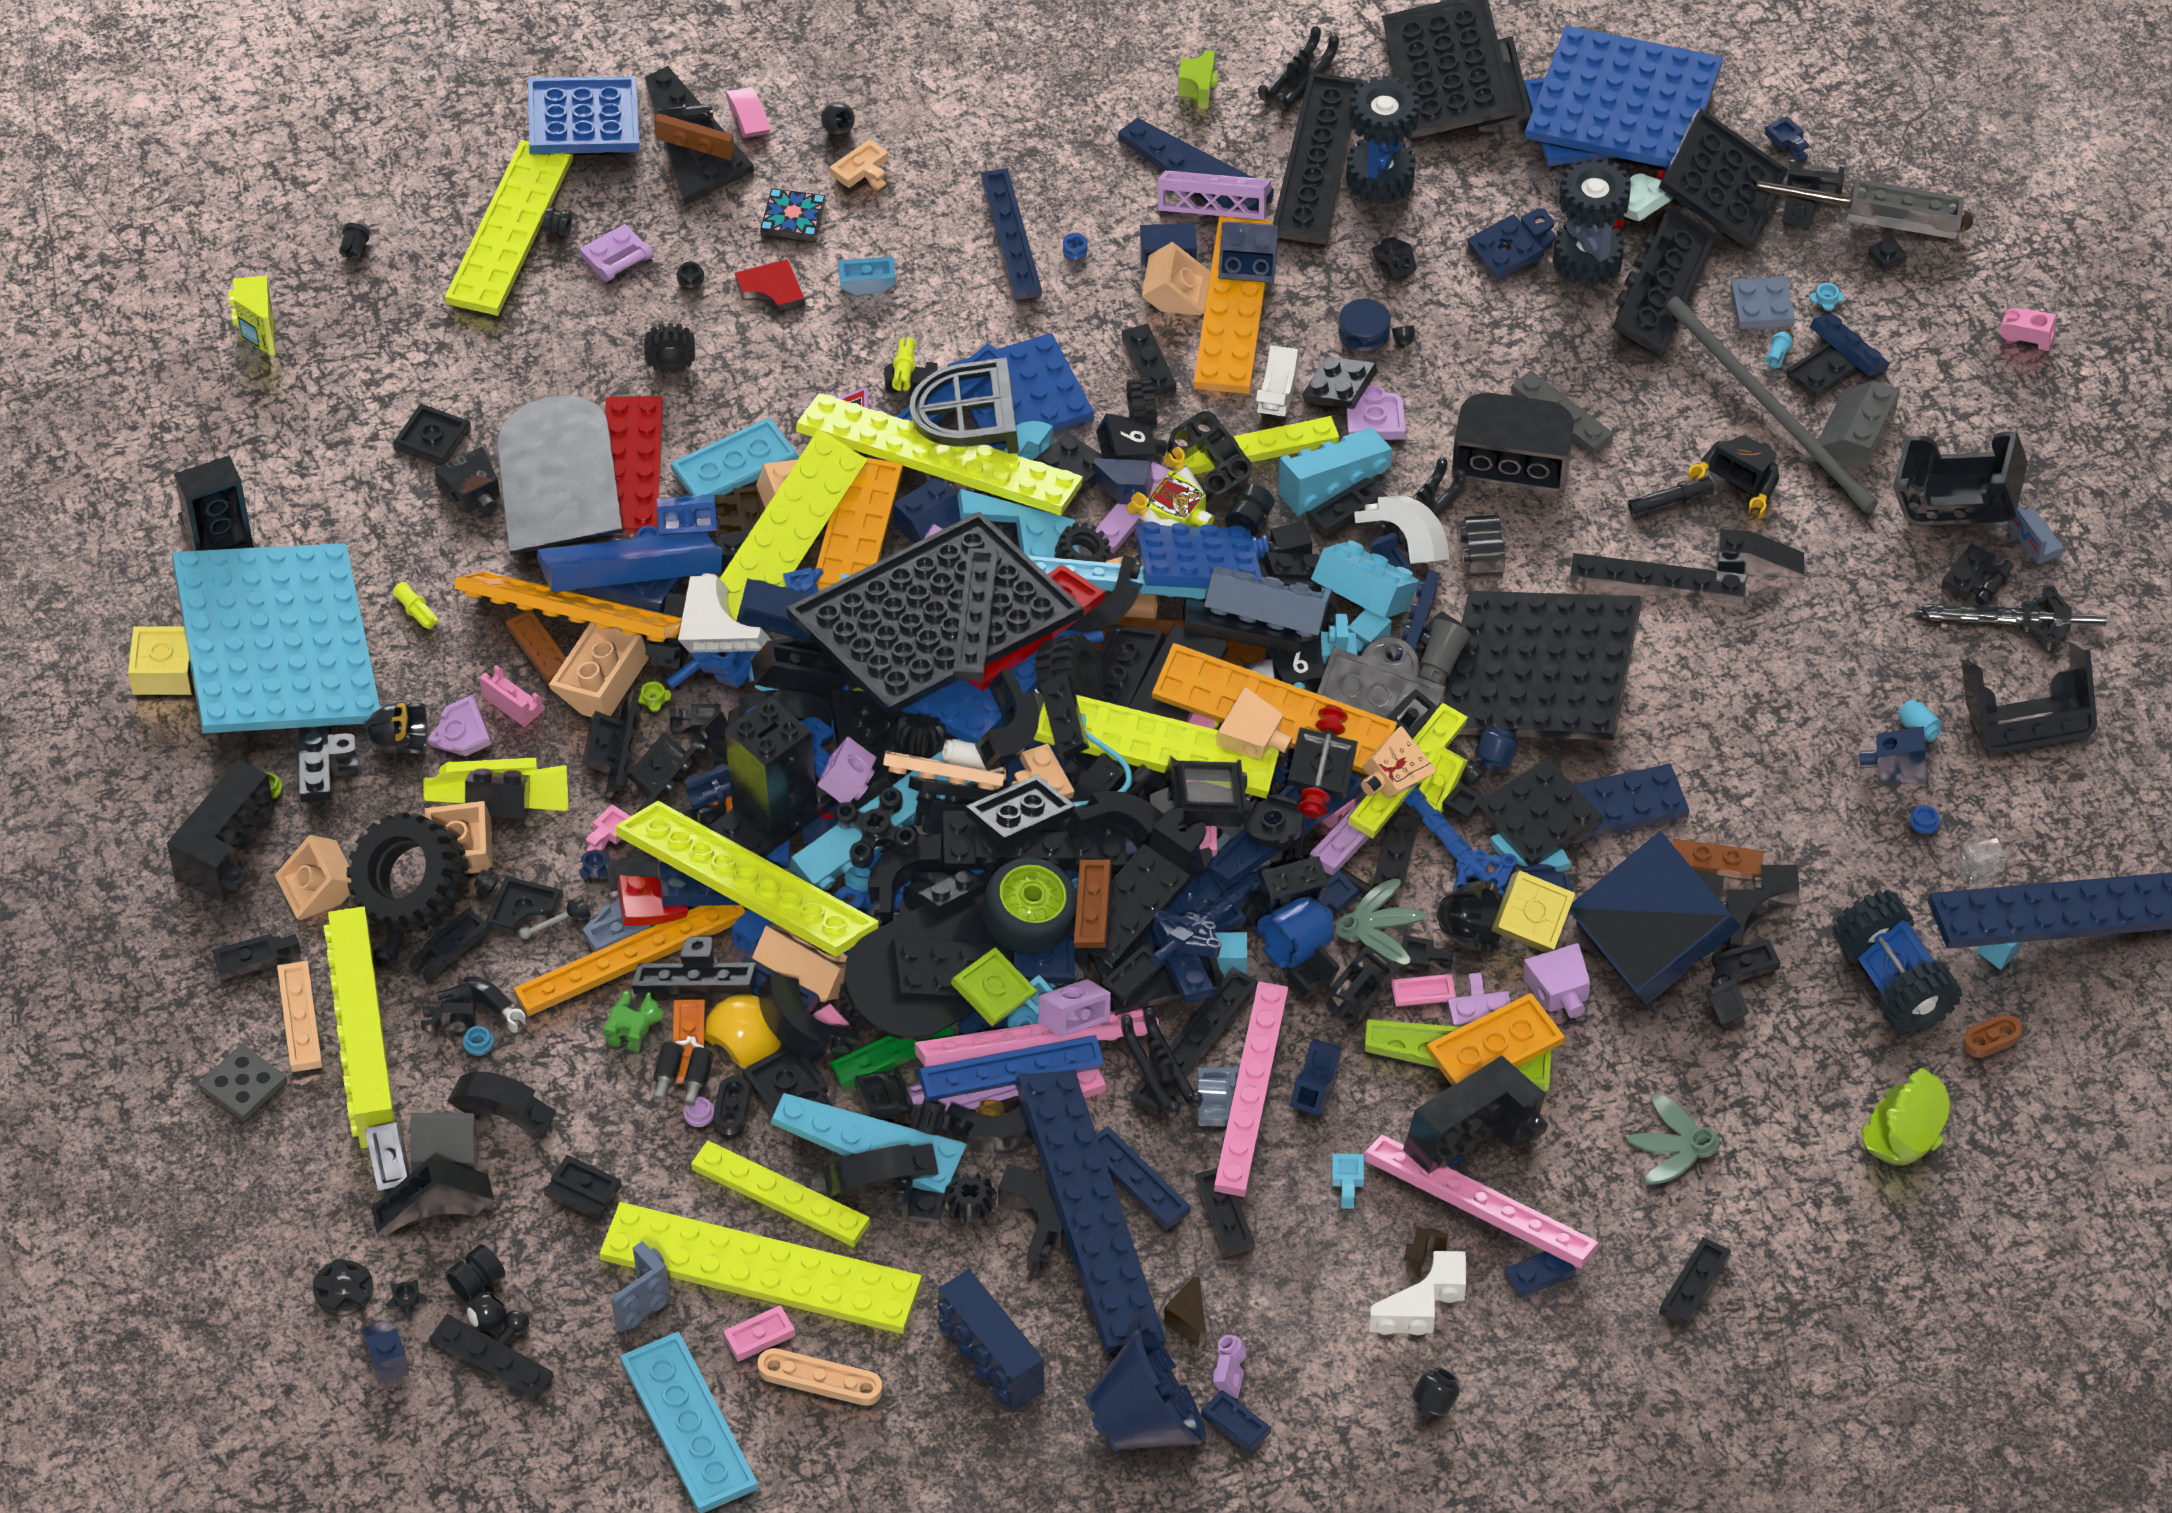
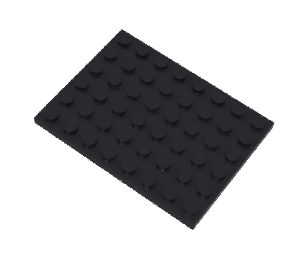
M977 512L788 606L787 616L890 716L958 681L953 680V668L968 548L998 549L985 667L1083 617L1084 608L981 512Z

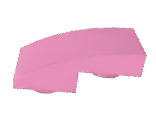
M751 87L727 91L728 104L733 118L738 120L742 137L748 138L769 134L771 128L754 89Z

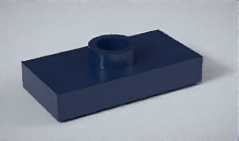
M1223 1390L1201 1410V1417L1249 1454L1271 1433V1426Z

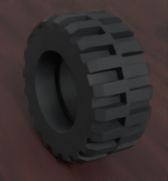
M398 812L395 814V817L391 815L380 818L379 825L373 822L366 828L368 833L365 836L360 835L356 843L358 846L355 851L351 850L349 859L352 860L351 867H347L346 877L351 879L347 886L349 893L356 896L353 898L356 907L365 906L366 917L388 928L400 930L402 933H411L412 931L420 933L427 931L428 925L435 928L442 924L441 918L443 916L450 917L455 911L453 909L455 903H461L464 897L461 894L462 888L467 887L468 877L464 876V871L469 870L468 860L462 858L465 855V849L461 843L457 842L458 837L452 831L446 829L445 826L420 814L412 813L410 815L406 812ZM421 847L426 860L424 877L412 893L395 899L390 888L392 868L403 853L412 848Z

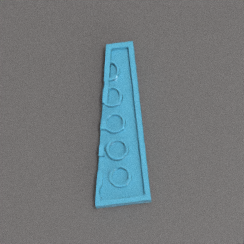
M783 1093L770 1122L774 1126L845 1157L896 1145L910 1144V1146L933 1144L938 1175L931 1178L913 1179V1187L923 1191L944 1193V1195L945 1188L950 1184L967 1145L963 1142L938 1135L926 1134L916 1129Z

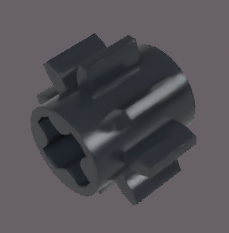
M925 1098L921 1105L914 1104L910 1118L917 1122L915 1129L930 1135H938L941 1128L947 1130L951 1115L946 1114V1104L937 1100L926 1102Z

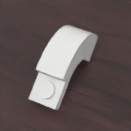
M1270 345L1262 389L1257 391L1258 413L1284 417L1287 415L1297 376L1300 349Z
M1406 496L1378 497V503L1365 505V511L1354 512L1355 523L1386 520L1396 524L1403 531L1407 539L1410 564L1449 559L1448 543L1441 523L1427 506L1413 498Z

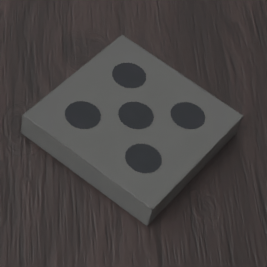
M240 1044L198 1085L202 1092L245 1122L288 1081L285 1074L248 1047Z

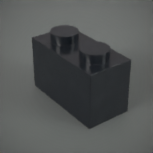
M484 768L470 771L465 780V803L485 801L491 817L524 819L529 810L530 775H521L519 771L492 773L491 770Z

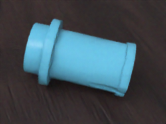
M1778 332L1771 338L1772 345L1765 358V362L1772 368H1780L1782 366L1787 351L1791 350L1793 346L1792 337L1786 332Z

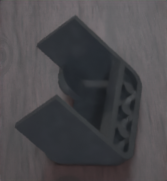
M2075 640L2069 641L2071 670L2059 672L2053 677L2050 684L2051 697L2000 706L1996 705V697L1993 691L1984 687L1982 668L1968 659L1961 660L1966 706L1983 747L1992 753H2003L2086 738L2092 735L2097 727V714L2090 649Z

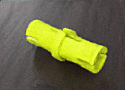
M905 337L898 340L897 356L893 359L895 371L892 387L898 391H901L902 382H904V391L910 388L911 372L915 369L914 351L916 341L910 337H907L906 346H904Z

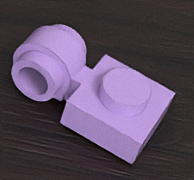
M1225 1335L1218 1342L1219 1359L1217 1368L1213 1372V1383L1220 1391L1223 1390L1232 1398L1238 1399L1244 1370L1241 1368L1240 1363L1246 1358V1346L1239 1337Z

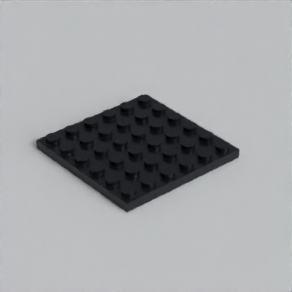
M1469 591L1462 619V627L1470 632L1471 637L1453 666L1444 698V704L1468 717L1466 725L1458 735H1482L1485 729H1492L1493 725H1497L1514 732V737L1615 740L1642 606L1641 596Z

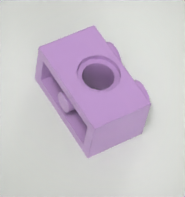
M847 736L830 756L817 786L840 803L850 802L853 798L859 800L867 790V782L875 772L872 766L876 757Z
M1086 979L1039 995L1038 1023L1063 1037L1110 1020L1111 992Z

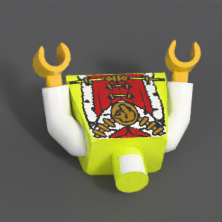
M1180 447L1172 449V454L1176 457V460L1170 453L1164 457V463L1168 467H1175L1176 471L1170 470L1148 498L1144 494L1137 492L1131 497L1132 501L1127 504V511L1129 513L1140 514L1139 518L1142 520V524L1145 522H1156L1160 525L1172 526L1175 523H1184L1188 526L1201 527L1205 524L1212 525L1214 522V515L1205 511V492L1189 467L1182 464L1185 453Z

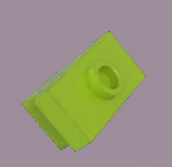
M1205 50L1198 58H1181L1178 76V96L1192 98L1196 101L1198 108L1208 109L1212 88L1217 89L1218 72H1215V51Z

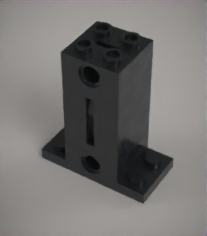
M772 696L725 729L733 809L710 825L711 830L765 858L839 803L838 800L817 786L819 777L815 775L811 731Z

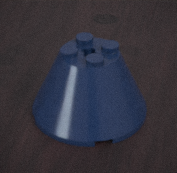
M1145 1326L1133 1332L1093 1389L1084 1395L1088 1407L1096 1414L1092 1418L1093 1425L1101 1436L1105 1433L1107 1434V1440L1114 1452L1124 1449L1198 1445L1206 1439V1432L1193 1396L1187 1384L1180 1387L1172 1372L1177 1366L1161 1342Z

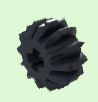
M920 712L915 715L907 713L906 717L899 718L895 731L896 745L900 747L902 752H910L911 756H934L935 753L941 752L946 739L945 724L941 722L939 717H931L930 713L926 715Z
M965 1172L962 1180L953 1177L951 1185L946 1186L944 1207L949 1211L951 1220L960 1218L962 1226L967 1221H972L976 1227L978 1219L987 1222L990 1217L989 1213L995 1212L997 1191L992 1187L989 1178L981 1180L979 1172L974 1177H969Z

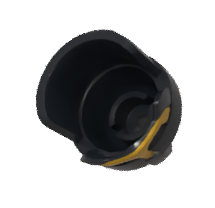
M411 700L387 702L386 705L375 710L368 720L364 721V728L367 730L370 740L377 747L387 751V753L425 754L427 747V714L423 703H412Z

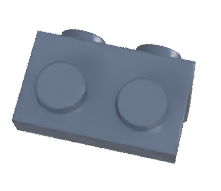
M643 1241L633 1247L637 1280L615 1294L611 1300L615 1327L620 1333L627 1329L635 1328L644 1317L653 1311L662 1309L668 1300L671 1299L664 1259L655 1248L650 1249Z

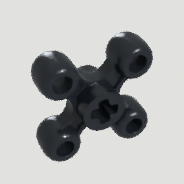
M893 787L884 789L879 796V807L871 809L866 813L858 811L856 806L850 802H842L835 808V822L840 828H855L862 834L860 841L854 843L849 850L850 862L856 868L864 869L869 867L874 859V848L883 846L887 842L895 845L897 850L903 854H910L917 849L919 842L916 831L907 826L898 828L891 823V817L900 812L903 807V796L898 789Z

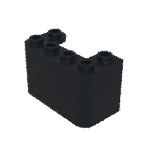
M2000 432L1994 435L1991 442L1993 452L1944 455L1940 454L1936 442L1930 437L1923 435L1906 436L1893 485L1905 519L1914 525L1921 526L1999 523L2013 520L2016 516L2028 466V460L2018 432Z

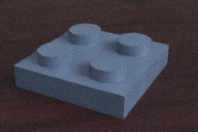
M1786 277L1731 280L1730 289L1739 329L1794 326L1795 315Z

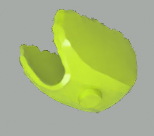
M1920 1068L1916 1073L1909 1076L1910 1083L1905 1085L1895 1084L1893 1088L1887 1090L1884 1093L1885 1099L1880 1100L1878 1106L1874 1107L1873 1114L1870 1115L1869 1124L1862 1127V1142L1866 1149L1872 1155L1891 1165L1905 1166L1922 1158L1929 1150H1936L1945 1138L1941 1134L1946 1126L1951 1110L1949 1093L1937 1075L1931 1074L1926 1069Z

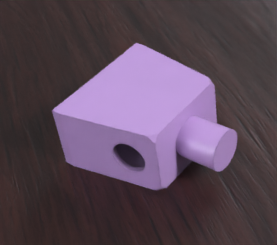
M1578 943L1524 959L1522 977L1547 1011L1552 1012L1565 1008L1570 1018H1576L1584 1013L1585 1007L1582 1002L1586 1001L1589 997L1590 980Z

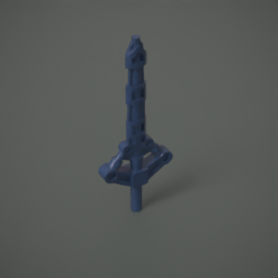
M1262 870L1249 873L1238 881L1237 885L1233 888H1228L1218 896L1217 900L1207 905L1197 915L1194 912H1186L1185 915L1179 916L1178 914L1170 915L1162 910L1157 911L1154 915L1153 928L1159 932L1166 944L1150 957L1151 963L1154 966H1159L1175 952L1180 955L1186 953L1206 956L1212 959L1219 957L1222 943L1214 934L1215 924L1229 910L1244 901L1245 896L1249 892L1257 890L1263 877L1261 874Z

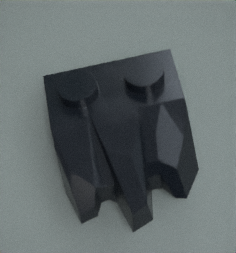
M914 870L911 873V885L902 894L904 902L913 909L924 905L940 916L986 892V883L967 870H942L937 872Z

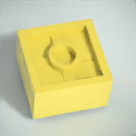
M184 626L133 627L128 669L132 695H192L193 677Z
M1519 870L1511 875L1491 931L1545 953L1555 950L1575 893Z

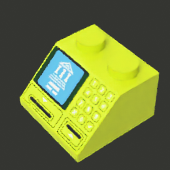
M267 276L233 278V290H228L230 307H235V309H232L233 326H239L240 337L268 355H275L274 317Z

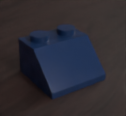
M936 476L893 503L894 525L915 544L925 538L933 524L945 529L961 521L957 492L942 478Z

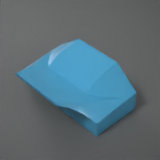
M893 256L838 260L840 289L853 295L883 293L896 285Z

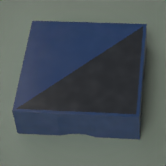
M1661 830L1576 899L1569 909L1572 916L1646 1005L1680 979L1692 964L1709 955L1742 928Z

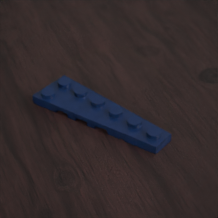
M1138 117L1118 131L1119 140L1163 172L1166 170L1253 178ZM1271 187V191L1266 196V201L1273 197L1274 188ZM1193 193L1204 202H1209L1201 193ZM1220 195L1216 199L1223 208L1230 209L1235 204L1227 195ZM1247 197L1242 203L1250 211H1254L1259 207V198Z
M1351 773L1345 799L1329 795L1330 801L1323 804L1328 809L1325 815L1316 819L1303 815L1304 828L1298 838L1364 792L1361 787L1363 779ZM1290 785L1279 794L1293 799L1297 804L1304 800L1300 796L1303 789ZM1274 819L1272 822H1266L1268 824H1277L1278 819ZM1243 829L1212 859L1206 871L1210 876L1231 887L1280 851L1275 848H1264L1248 842Z

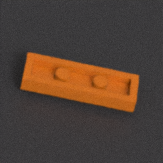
M705 999L674 1000L673 1042L684 1041L687 1039V1036L696 1038V1043L705 1046ZM691 1041L686 1045H681L684 1048V1053L675 1084H683L692 1049L696 1048L692 1045Z

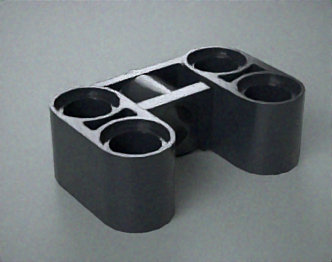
M1201 411L1172 430L1167 444V451L1174 459L1176 457L1172 454V449L1180 447L1185 453L1184 459L1200 451V453L1204 452L1215 466V469L1206 475L1202 485L1207 503H1221L1248 483L1253 465L1241 450L1235 438L1224 428L1215 414L1209 411ZM1198 425H1206L1210 428V431L1204 432L1198 428ZM1182 439L1188 445L1180 446L1175 442V440ZM1232 469H1240L1245 475H1235ZM1209 484H1218L1222 490L1215 491L1210 488Z

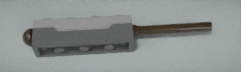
M1860 179L1854 180L1850 196L1757 180L1756 191L1835 204L1848 208L1847 221L1956 239L1959 229L1960 231H1966L1973 225L1972 214L1966 210L1963 212L1964 198Z

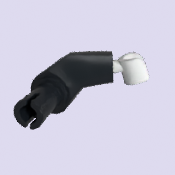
M464 977L462 984L437 992L438 1001L442 1002L440 1004L441 1008H443V1003H464L468 1001L469 1003H474V1005L485 1007L497 1018L504 1014L507 1017L508 1029L513 1033L518 1032V1026L514 1020H520L526 1025L525 1013L521 1009H511L510 1007L513 1002L497 986L480 977Z

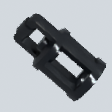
M1364 947L1324 994L1323 1001L1325 1006L1339 1020L1349 1024L1356 1023L1396 976L1397 966L1372 947ZM1363 958H1368L1372 963L1388 973L1387 976L1382 980L1374 968L1361 962ZM1349 979L1352 984L1346 991L1341 989L1340 987ZM1363 993L1369 995L1363 1004L1360 1005L1357 1001ZM1333 997L1343 1000L1339 1007L1334 1002ZM1351 1008L1354 1014H1349L1347 1012Z

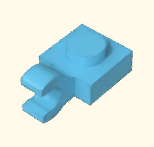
M1332 1153V1186H1341V1208L1354 1209L1355 1187H1363L1364 1154Z

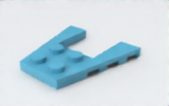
M960 489L957 495L961 520L981 512L989 521L1016 523L1019 547L1028 556L1055 558L1056 552L1054 550L1062 532L1069 525L1072 528L1073 523H1075L1074 519L964 489ZM1078 545L1072 546L1079 553Z

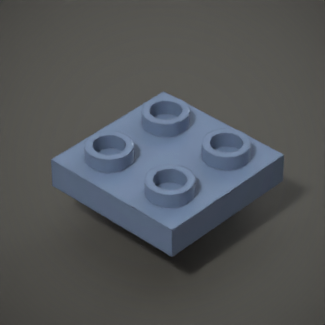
M1198 1067V1093L1203 1097L1202 1105L1198 1108V1126H1227L1240 1067Z

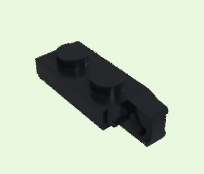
M272 933L217 948L212 952L220 980L222 981L283 963L287 959L301 954V949L296 934L281 938L280 936L272 937Z

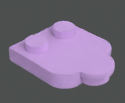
M1370 385L1354 409L1346 408L1348 435L1373 427L1384 440L1405 439L1403 400L1399 395L1385 393L1382 387Z

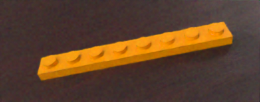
M742 905L698 906L689 910L686 918L657 924L514 987V995L527 1017L631 972L637 968L638 963H651L682 949L684 942L689 937H710L728 929L745 913V909Z

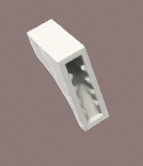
M709 573L702 574V576H690L678 638L680 643L690 653L759 651L767 641L771 640L761 627L746 626L732 619L728 608V588L718 576Z

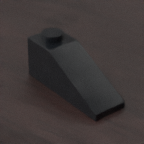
M1720 529L1717 548V571L1747 574L1750 576L1804 579V552L1751 531Z

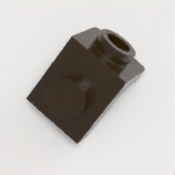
M1417 1227L1413 1244L1407 1243L1404 1255V1262L1409 1263L1408 1276L1421 1277L1427 1252L1447 1251V1233L1440 1232L1434 1228L1424 1229Z

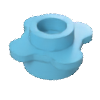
M1832 283L1820 284L1817 287L1816 293H1812L1810 296L1811 302L1818 303L1826 311L1833 310L1834 305L1842 302L1844 295L1839 292L1838 287Z

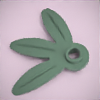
M1391 879L1370 890L1358 904L1355 913L1342 916L1336 924V932L1341 939L1347 942L1361 940L1366 946L1372 947L1390 961L1406 965L1410 963L1411 959L1404 948L1392 937L1376 929L1417 923L1425 918V913L1410 908H1388L1376 911L1401 885V880Z
M1660 1093L1651 1095L1652 1104L1666 1125L1680 1136L1662 1133L1632 1134L1627 1138L1629 1144L1644 1151L1657 1154H1676L1646 1175L1644 1181L1649 1185L1664 1183L1680 1176L1692 1166L1698 1157L1712 1156L1720 1147L1719 1136L1707 1127L1697 1128L1696 1124L1682 1108Z

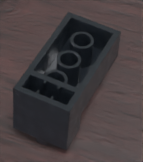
M230 455L187 468L174 474L182 511L178 513L181 532L190 551L254 548L242 481Z
M239 759L167 842L175 879L223 904L233 890L237 892L248 880L247 873L238 867L236 858L239 851L246 843H250L254 839L257 830L264 822L271 819L275 810L268 774Z
M1500 1056L1415 1109L1403 1151L1430 1174L1438 1168L1447 1167L1455 1157L1460 1154L1465 1155L1469 1153L1477 1143L1482 1140H1489L1494 1134L1512 1149L1520 1141L1526 1140L1529 1137L1534 1140L1546 1132L1548 1123L1540 1115L1546 1094L1504 1056Z

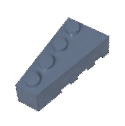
M1215 566L1204 606L1209 607L1210 611L1215 614L1227 615V613L1239 615L1238 618L1246 622H1256V620L1267 622V626L1273 629L1283 630L1286 627L1296 630L1295 633L1298 635L1312 637L1313 635L1318 636L1332 589L1322 587L1321 592H1315L1308 588V584L1296 582V585L1284 586L1282 581L1273 577H1262L1260 581H1256L1255 575L1252 573Z

